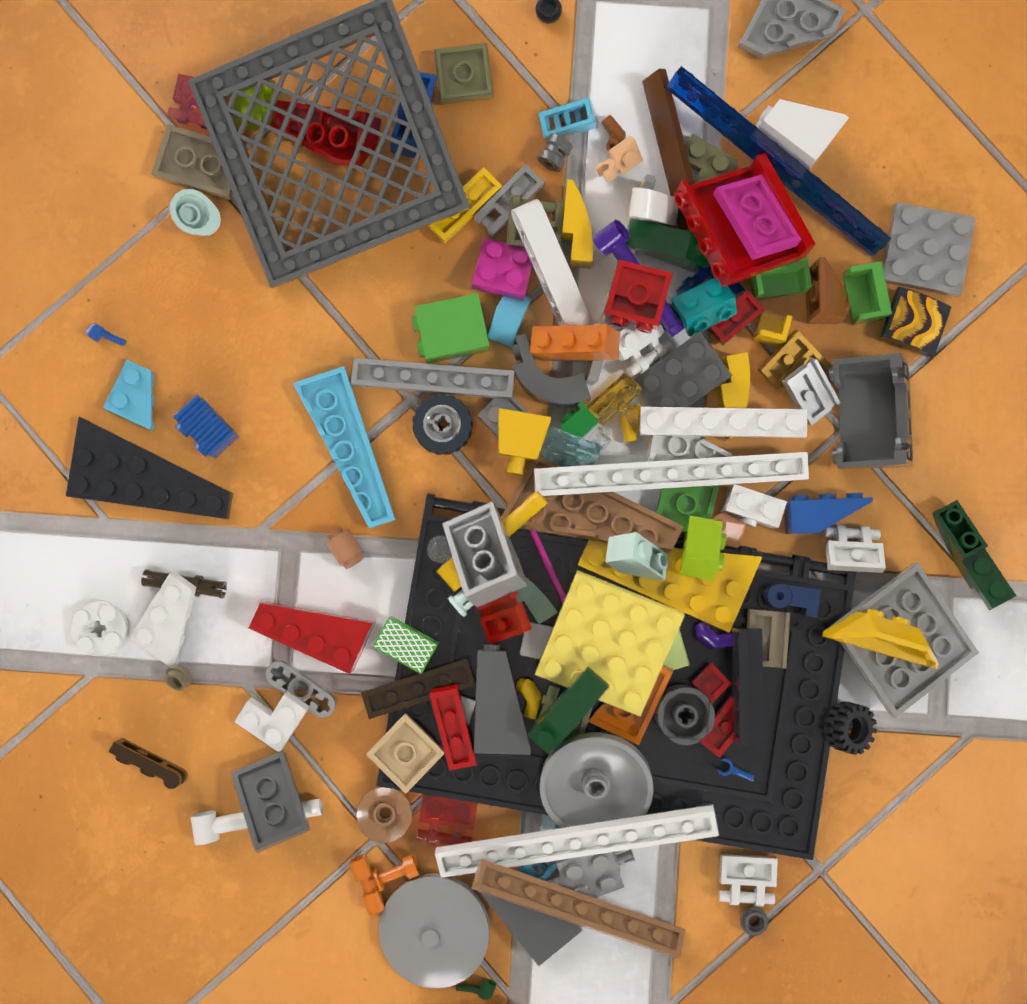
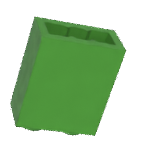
M478 293L414 306L416 315L411 316L414 331H420L421 341L417 342L420 358L425 357L427 364L490 351Z

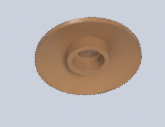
M385 787L374 788L367 792L359 802L356 814L357 823L367 838L379 843L393 842L402 837L410 826L412 819L410 802L399 790ZM388 808L390 816H382L381 809Z

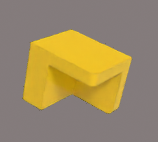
M761 313L753 341L778 348L786 342L793 316L786 315L782 319Z

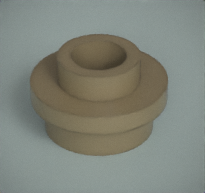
M171 665L166 670L164 680L172 689L181 691L192 683V676L186 667Z

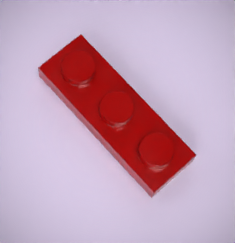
M458 684L431 689L429 695L449 771L477 765V758L474 753V746Z

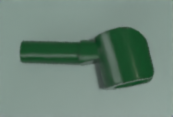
M483 978L480 986L458 983L456 984V991L471 992L477 994L483 1000H488L494 993L496 982Z

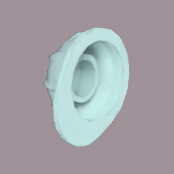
M183 189L172 198L169 208L171 218L182 232L208 236L217 231L221 222L220 213L203 193L193 189Z

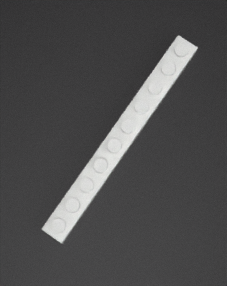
M808 452L533 469L535 492L538 491L543 496L809 479Z
M713 805L436 847L435 856L441 878L476 873L479 860L482 859L509 868L719 836L714 807Z

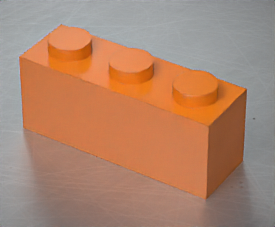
M608 324L534 326L532 328L530 354L543 361L618 360L621 333Z

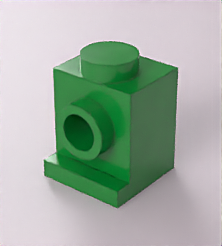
M582 401L576 406L578 412L574 413L571 410L560 420L562 425L556 431V434L565 444L570 442L572 446L575 445L599 423Z

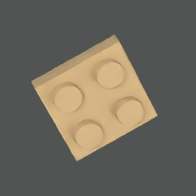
M405 713L366 755L406 794L445 752L434 739Z

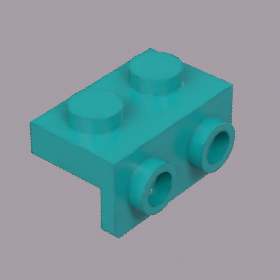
M713 278L671 298L672 306L683 320L688 336H692L699 331L703 332L707 328L721 321H726L737 314L735 295L728 286L722 287L717 278Z

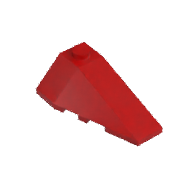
M277 100L275 107L287 112L291 102ZM297 103L293 115L305 120L310 105ZM315 108L301 145L335 165L349 167L364 129ZM336 108L335 112L348 117L350 110ZM273 111L270 126L280 130L285 116ZM356 111L353 120L366 125L370 114ZM374 117L370 128L380 132L381 119ZM290 119L285 133L298 138L303 124ZM368 132L363 146L374 151L377 147L379 136ZM361 150L355 164L361 167L371 154Z

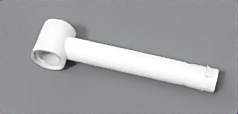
M320 798L302 801L307 818L323 815V806ZM211 810L190 816L195 845L215 842L220 839V833L248 829L243 812L217 817L216 811Z

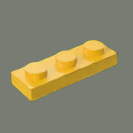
M483 167L463 186L471 209L431 224L428 227L446 243L502 188V185Z

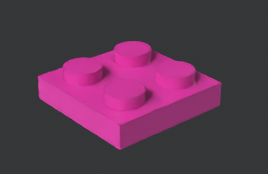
M484 238L471 289L524 301L533 266L525 247L508 245L504 242Z

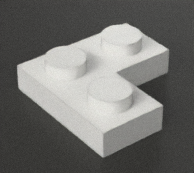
M288 691L283 695L274 711H271L251 697L246 702L235 723L276 751L281 752L310 706Z

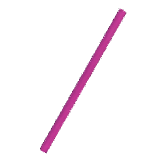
M528 530L563 604L566 594L536 531Z

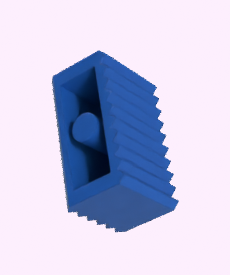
M195 395L173 416L178 422L176 428L185 437L192 436L197 442L194 444V447L205 457L210 455L217 458L239 437L208 402L199 395Z

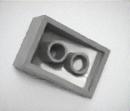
M493 501L442 523L464 596L473 605L479 607L528 586L519 558Z

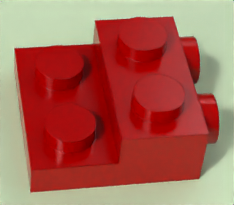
M619 260L604 312L605 317L610 318L609 323L620 327H625V323L634 324L637 331L649 334L652 332V329L658 330L673 272Z

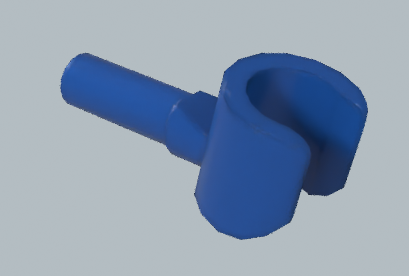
M95 323L91 324L85 331L96 342L102 336L122 346H125L127 342Z
M726 757L720 758V760L728 762L730 767L727 771L717 768L719 774L724 776L733 774L749 781L754 780L753 774L733 766L730 759Z

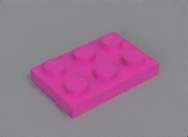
M763 175L719 186L714 191V197L752 260L796 247L802 240Z

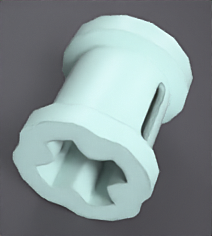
M463 590L454 597L450 596L448 598L450 603L463 617L467 615L466 611L473 606L465 598Z

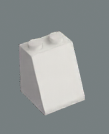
M779 99L774 107L768 105L760 116V120L753 128L756 134L752 142L802 179L849 117L845 114Z

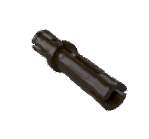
M145 569L142 575L147 576V578L142 577L141 584L144 587L161 588L170 573ZM180 575L196 586V597L207 595L223 599L226 595L225 592H222L227 590L226 581L204 579L201 575H196L195 577Z

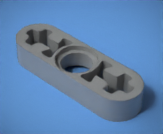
M279 660L267 667L265 673L267 681L284 694L288 691L310 706L308 711L317 717L325 718L335 711L337 707L335 696L286 661ZM283 667V674L288 678H291L293 674L296 676L289 683L288 688L284 686L288 683L286 679L281 677L276 680L274 678L276 675L273 671L274 668ZM298 681L307 683L309 692L306 696L301 697L295 693L294 686ZM317 690L319 693L315 697L319 700L327 698L330 710L325 708L323 711H320L318 709L320 704L313 699L310 704L307 700Z

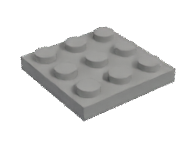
M901 202L894 204L883 260L886 283L953 297L961 296L976 217Z

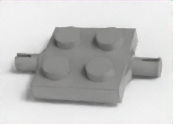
M630 849L618 855H615V852L556 860L559 877L547 882L597 898L624 888L620 876V866L635 861V858Z

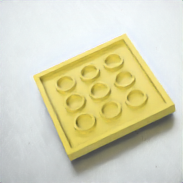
M577 570L535 675L568 688L589 666L610 685L600 697V701L641 716L682 623L684 612Z

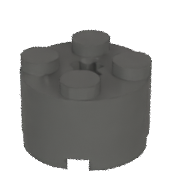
M678 684L664 690L654 711V718L659 729L670 740L681 745H692L710 733L715 721V712L711 702L702 692L692 686ZM683 708L690 712L689 716H684V720L678 716V713L682 712Z

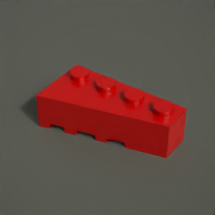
M263 602L259 604L249 629L350 674L356 668L376 621Z

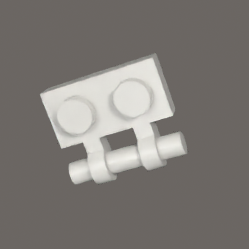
M630 323L617 330L621 333L618 358L620 361L630 358L632 362L626 368L629 376L633 377L637 373L642 374L649 369L650 364L656 360L660 361L674 348L669 340L660 344L658 338L665 334L661 323L659 329H652L650 334L637 331L635 329L636 325ZM648 346L650 352L642 356L639 350Z
M836 524L835 527H828L824 530V537L835 539V541L828 540L825 545L828 570L883 573L886 569L883 543H872V540H880L881 531L879 529H870L869 526L846 528L845 525ZM847 539H858L859 542H848Z
M720 853L719 882L721 884H730L729 890H718V901L729 902V905L753 903L756 907H763L764 904L774 905L775 894L765 893V887H776L778 859L775 856ZM740 885L754 886V891H740Z

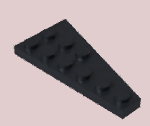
M82 417L78 418L66 491L67 497L229 519L233 497L232 492Z

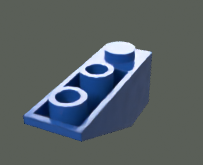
M847 493L846 498L836 499V494H820L818 500H809V495L792 496V501H787L784 509L785 533H819L873 502V497L863 498V493Z

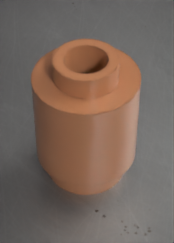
M339 528L328 535L330 540L326 545L340 566L343 565L347 570L364 559L361 553L363 550L349 529L343 531L342 528Z

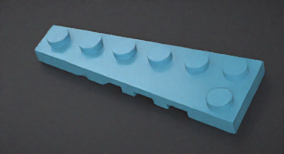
M343 366L293 383L368 527L371 529L395 521L396 518L346 368Z

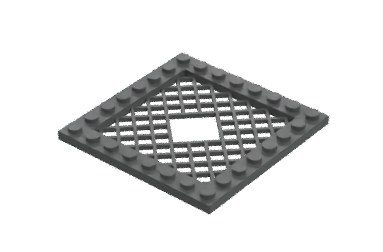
M392 0L371 1L188 80L271 288L278 287L471 209ZM375 35L377 42L369 38ZM363 42L376 47L371 61L357 56ZM356 44L353 53L344 50V48ZM380 51L388 69L375 64ZM338 52L350 57L345 72L332 67ZM331 54L327 64L318 60ZM355 60L368 66L363 80L350 75ZM312 63L325 68L320 83L307 77ZM306 65L302 75L292 71ZM373 68L386 74L381 88L368 83ZM330 71L343 76L338 91L325 85ZM287 74L300 79L295 93L282 88ZM280 76L277 85L268 82L269 80ZM390 78H392L398 96L386 91ZM348 79L361 84L355 99L343 94ZM305 82L318 87L313 101L300 96ZM263 84L275 89L270 104L257 99ZM256 86L252 96L243 92ZM366 87L379 92L373 107L360 101ZM323 90L336 95L330 109L317 104ZM280 92L293 97L287 112L275 107ZM238 95L250 100L245 114L233 109ZM383 95L396 100L391 115L378 109ZM340 98L353 103L348 117L335 112ZM298 100L310 105L305 120L293 115ZM255 103L268 108L263 122L250 117ZM400 104L403 107L408 122L396 117ZM358 105L371 111L366 125L353 120ZM315 108L364 129L343 180L295 159ZM273 111L285 116L280 130L268 125ZM376 113L389 119L383 133L370 128ZM233 114L243 118L239 129ZM290 119L303 124L298 138L285 133ZM248 121L261 126L255 141L243 136ZM393 121L406 126L401 141L388 136ZM266 129L278 134L273 149L261 144ZM410 131L413 133L418 149L406 144ZM368 132L381 137L376 152L363 146ZM283 137L296 142L291 156L278 151ZM243 140L253 144L250 155ZM386 140L399 145L394 159L380 154ZM259 147L271 152L266 167L253 162ZM403 148L417 153L411 167L398 162ZM361 150L374 156L368 170L355 164ZM276 155L289 160L283 175L271 170ZM420 157H422L428 175L415 170ZM378 158L391 163L386 178L373 172ZM293 163L306 168L301 183L288 177ZM253 166L264 170L260 182ZM396 166L409 171L403 186L390 180ZM353 168L366 174L361 188L348 183ZM311 171L324 176L318 190L306 185ZM269 173L281 178L276 193L264 188ZM413 174L427 179L421 194L408 188ZM371 176L384 182L378 196L366 191ZM328 179L341 184L336 198L323 193ZM286 181L299 186L294 200L281 196ZM430 183H432L434 192L426 195ZM388 184L401 189L396 204L383 199ZM346 186L359 192L353 206L340 201ZM304 189L316 194L311 209L298 203ZM264 192L274 196L270 207ZM406 192L419 197L401 205ZM363 194L376 200L371 214L358 209ZM321 197L334 202L329 216L316 211ZM279 199L292 204L286 219L274 214ZM381 202L393 207L376 215ZM338 205L351 210L346 224L333 219ZM296 207L309 212L304 226L291 221ZM356 212L368 217V219L351 225ZM314 215L327 220L321 234L308 229ZM274 218L284 222L281 232H279ZM331 222L343 227L341 230L326 235ZM289 225L302 230L297 244L284 239ZM306 233L318 237V239L302 245ZM284 244H287L293 247L294 249L287 251Z

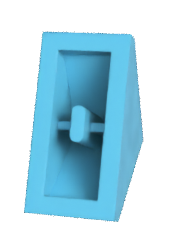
M503 296L496 308L488 339L512 348L515 336L518 335L532 298L525 296L523 301Z

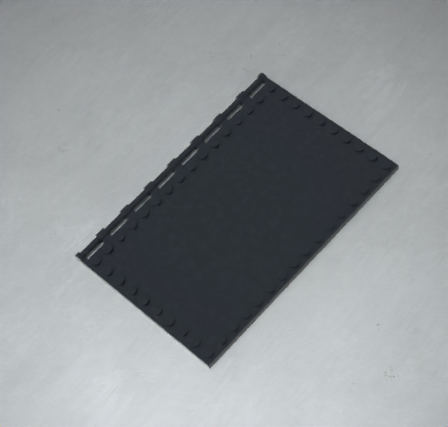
M427 493L405 624L439 642L423 672L468 658L476 683L478 649H483L484 644H489L479 619L482 615L480 610H476L475 605H473L466 611L467 615L463 617L448 600L450 596L454 597L462 590V587L454 592L437 573V570L452 558L442 523L451 520V518L433 516L432 514L434 508L467 513L488 503L478 501L468 503L438 498L436 494ZM496 507L501 517L505 509ZM523 529V531L517 530L509 538L519 558L524 575L538 587L558 612L541 624L554 627L563 604L529 531ZM536 531L566 596L578 570L654 600L578 566L577 564L588 542L587 539H570L540 534ZM678 538L674 548L683 549L684 539ZM725 546L724 550H720V553L762 557L760 563L790 567V575L756 571L732 628H747L748 609L790 613L787 667L763 666L764 742H749V746H740L733 741L720 757L730 759L733 766L753 774L754 780L749 781L733 774L726 776L719 774L717 768L727 771L730 767L728 762L720 760L717 755L701 742L692 745H681L673 742L659 729L653 713L640 744L637 745L626 740L642 753L651 770L653 797L646 815L713 805L719 836L695 840L813 860L830 752V741H827L825 738L829 733L824 732V727H828L825 718L831 717L828 713L830 709L835 710L834 705L837 703L845 652L839 641L822 637L824 630L851 611L856 571L828 570L827 563L814 561L806 556L793 554L790 557L757 551V548L739 546V548ZM809 571L843 576L844 582L843 584L808 579ZM771 584H786L821 590L817 617L801 615V607L788 605L784 608H775L769 606L764 600L765 589ZM524 601L521 602L529 621L538 623ZM684 613L679 629L690 665L673 670L666 688L678 684H685L696 688L691 681L709 663H712L732 683L711 703L716 714L729 696L733 697L732 646L718 649L707 648L697 640L695 635L697 633L695 630L696 625L704 621ZM710 625V629L717 635L729 633ZM524 633L491 643L499 644L500 650H506L515 686L516 682L521 678L530 679L535 682L543 697V695L547 694L549 685L560 688L557 698L567 689L565 686L535 675L540 659L520 654ZM398 662L395 681L418 674V672ZM476 685L459 691L460 695L476 700ZM517 692L523 715L526 700L522 693ZM431 700L389 713L386 733L407 713L443 748ZM598 700L593 705L590 716L604 703L603 701ZM541 702L536 718H539L543 706ZM476 704L468 726L473 746L475 738ZM683 708V711L679 712L678 716L684 720V716H689L690 712ZM523 716L528 735L535 719ZM590 722L587 723L585 733L601 732L618 736ZM529 738L530 755L475 753L477 765L449 771L444 754L408 792L548 815L540 796V777L543 765L549 754ZM379 768L376 786L401 790Z

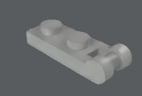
M525 164L477 212L474 220L479 225L483 224L488 229L487 233L494 238L508 223L510 195H519L521 199L531 200L544 187L545 182ZM493 211L500 216L496 221L490 217Z

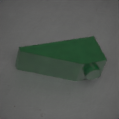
M630 219L627 229L630 239L626 242L629 248L691 272L709 267V262L706 256L701 253L699 242L693 232Z
M588 666L536 720L527 736L545 752L550 754L568 736L610 685Z

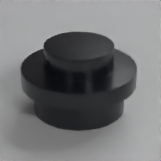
M539 0L536 4V16L543 23L550 24L556 22L562 13L561 3L559 0Z

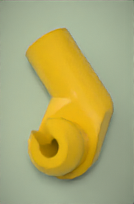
M642 404L630 406L621 417L620 423L624 443L638 441L635 427L640 422V407H645Z
M521 678L516 682L515 687L516 691L522 693L526 700L523 716L536 719L542 698L541 692L534 681Z

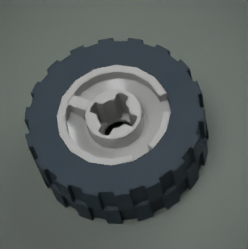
M432 395L429 399H424L421 405L416 408L415 416L412 419L413 432L417 441L427 451L433 452L436 455H450L453 452H458L460 448L467 444L472 434L473 423L467 406L460 399L458 400L452 395ZM441 420H445L448 423V426L443 430H440L438 427V422Z

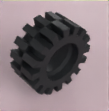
M841 701L840 704L836 703L834 705L835 710L830 709L828 712L831 717L825 718L828 727H824V732L829 733L825 736L826 740L830 741L829 745L836 750L852 755H857V753L863 754L864 749L868 750L871 747L868 742L873 743L875 740L872 737V733L877 734V729L873 728V725L877 724L876 719H872L874 713L869 711L870 708L860 704L848 701ZM853 721V728L848 736L849 724Z

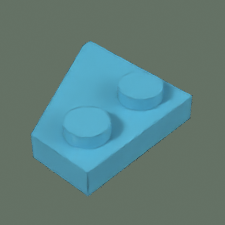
M126 360L103 408L153 431L155 428V422H153L155 395L152 391L154 372Z

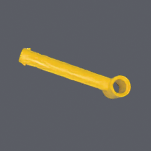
M536 491L521 506L517 507L502 521L509 537L548 504L540 492ZM452 557L437 570V573L456 592L462 586Z

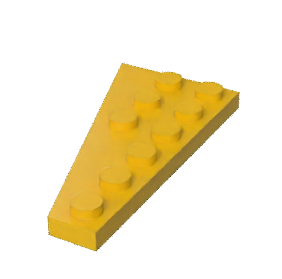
M588 540L577 565L730 633L762 557L720 553L725 554L722 571L717 570L714 581L680 575L683 549L673 548L671 553H667L668 567L665 580L660 581L620 573L605 563L608 543Z

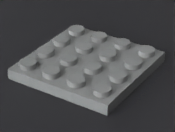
M919 563L911 564L834 623H838L855 612L867 613V609H874L884 612V618L892 620L893 616L910 620V626L920 628L939 663L937 669L917 665L840 642L889 715L894 718L902 714L979 653Z

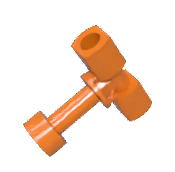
M366 853L350 860L349 866L355 881H360L363 887L362 899L369 915L379 913L385 909L386 903L381 893L385 889V883L407 875L409 880L420 876L419 865L414 854L403 857V864L381 873L377 868L372 870Z

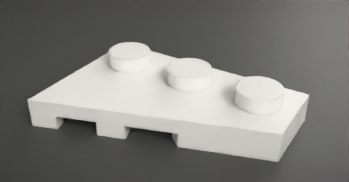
M651 435L647 462L731 457L732 454L697 436Z
M175 571L170 573L130 636V639L168 666L179 665L180 657L178 656L180 647L184 643V630L186 621L190 617L196 586Z

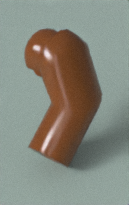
M612 115L607 116L602 121V126L610 134L606 144V149L609 151L626 139V132Z

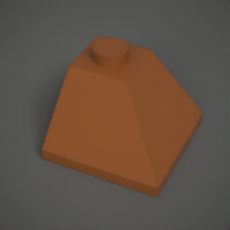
M819 257L809 267L812 287L806 292L807 324H839L849 314L850 303L846 299L845 289L827 259Z

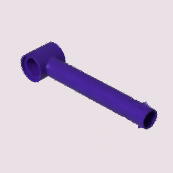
M613 220L593 236L596 247L605 256H609L612 253L617 261L623 260L640 264L626 245L630 235L619 220ZM666 301L661 323L670 336L674 337L685 327Z

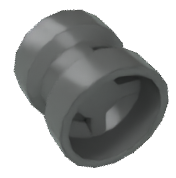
M551 133L546 140V148L540 151L537 160L544 167L560 172L564 165V158L570 154L573 146L564 137Z

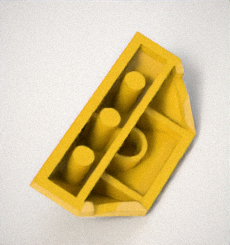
M867 609V613L855 612L824 630L822 637L917 665L938 668L939 663L920 628L910 626V620L893 616L892 620L884 618L885 613L878 610Z

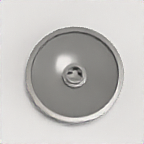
M583 733L563 741L549 754L541 771L540 796L546 812L561 828L646 815L653 797L652 774L642 753L625 739L608 733Z
M430 873L407 880L393 892L384 906L385 909L382 911L379 923L381 948L391 967L407 981L421 987L435 989L456 985L472 975L485 956L490 938L488 914L482 900L475 891L455 877L441 878V875L438 873Z

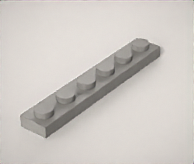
M354 358L351 385L354 387L513 400L515 371Z

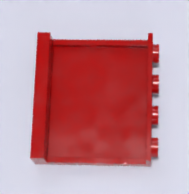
M766 153L756 156L748 167L702 182L688 185L687 181L683 179L673 195L676 206L681 209L687 220L689 230L694 233L699 242L701 253L706 256L714 277L719 280L722 287L804 259L816 245ZM763 175L802 240L796 247L752 260L713 193L719 186Z

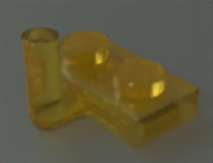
M624 373L586 407L599 421L601 426L620 411L633 430L640 432V419L628 403L633 401L643 390L636 381Z

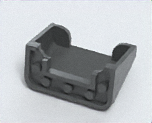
M902 353L833 360V367L829 368V379L831 384L835 383L838 389L839 401L841 402L839 404L840 442H838L837 448L832 450L833 463L837 464L839 469L912 467L910 378L907 359Z

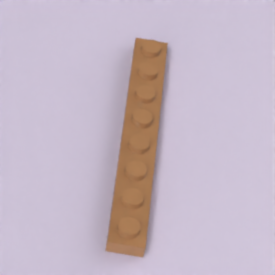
M484 859L479 860L472 885L473 890L673 958L681 957L686 929Z

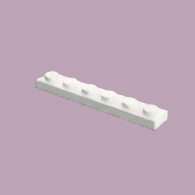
M640 407V435L806 438L807 409Z

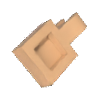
M628 136L608 151L610 154L609 159L601 162L595 168L599 177L604 176L606 182L612 181L617 176V172L621 176L643 161L636 140Z

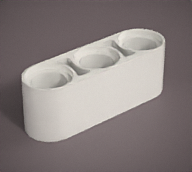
M633 188L628 217L663 226L676 227L679 208L676 206L673 196L651 189Z

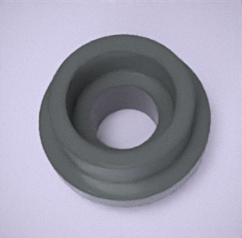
M752 906L742 912L740 924L747 934L757 936L767 929L768 917L761 908ZM752 916L758 917V921L755 924H750L749 919Z

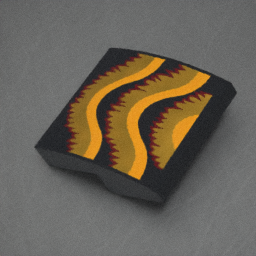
M897 287L891 304L892 314L886 318L880 337L898 347H909L926 357H934L952 307L925 294L904 287Z

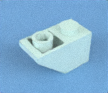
M633 532L609 537L605 563L622 574L661 581L665 580L668 554L639 533Z

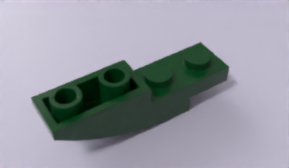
M958 500L932 513L941 537L970 589L975 588L989 611L1017 596L986 551L987 543Z

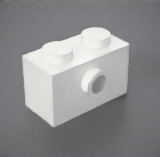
M733 484L728 486L720 512L724 511L731 516L740 518V521L751 527H756L758 524L774 529L779 528L787 501Z

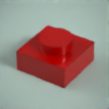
M709 663L691 681L711 703L732 684L712 663Z

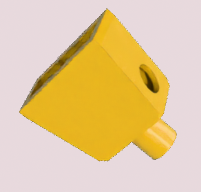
M499 408L498 455L509 457L507 473L523 475L525 460L537 461L551 417Z

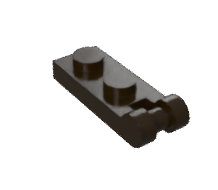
M124 738L113 742L109 753L116 756L115 759L118 762L126 765L133 764L140 768L139 771L149 777L157 776L163 779V784L168 789H175L187 780L188 775L185 769Z

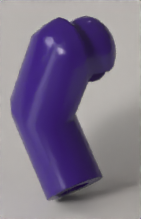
M706 622L696 625V638L707 648L718 649L732 646V632L717 635Z

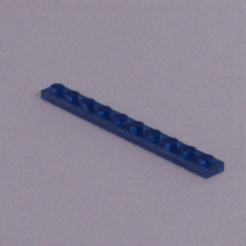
M682 66L675 72L666 86L669 92L751 159L754 160L756 156L766 153L782 184L861 249L873 257L888 244L891 237L880 227L870 221L859 210L842 198L840 194L836 193L797 159L743 117L735 108L721 99L692 73Z

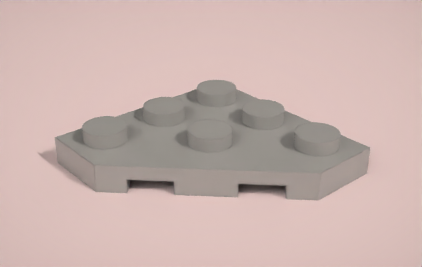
M761 0L738 48L763 59L831 38L846 9L829 0Z

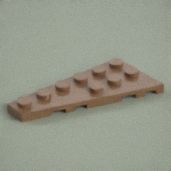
M538 455L537 461H533L501 516V520L503 521L535 493L533 469L562 466ZM615 492L543 496L548 504L519 529L608 543L611 536L637 532L664 552L671 553L684 526Z

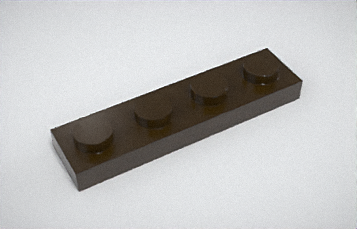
M465 658L425 671L422 674L418 673L362 691L361 695L368 718L372 719L431 700L429 695L431 689L458 684L460 691L475 686L476 683L469 660Z

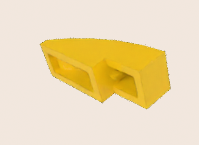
M567 179L561 240L572 241L570 267L591 269L593 262V240L587 209L574 181Z
M748 352L726 356L722 361L733 376L725 381L726 384H721L716 388L719 408H747L750 390ZM725 437V440H732L735 437Z

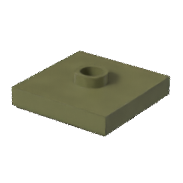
M487 43L434 49L441 105L494 98Z

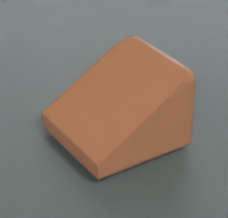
M723 511L715 516L713 520L723 522L722 533L727 534L725 545L737 548L740 545L746 524Z

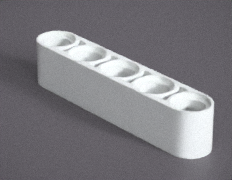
M534 199L512 209L511 215L559 326L585 325L589 323L590 315L540 201Z

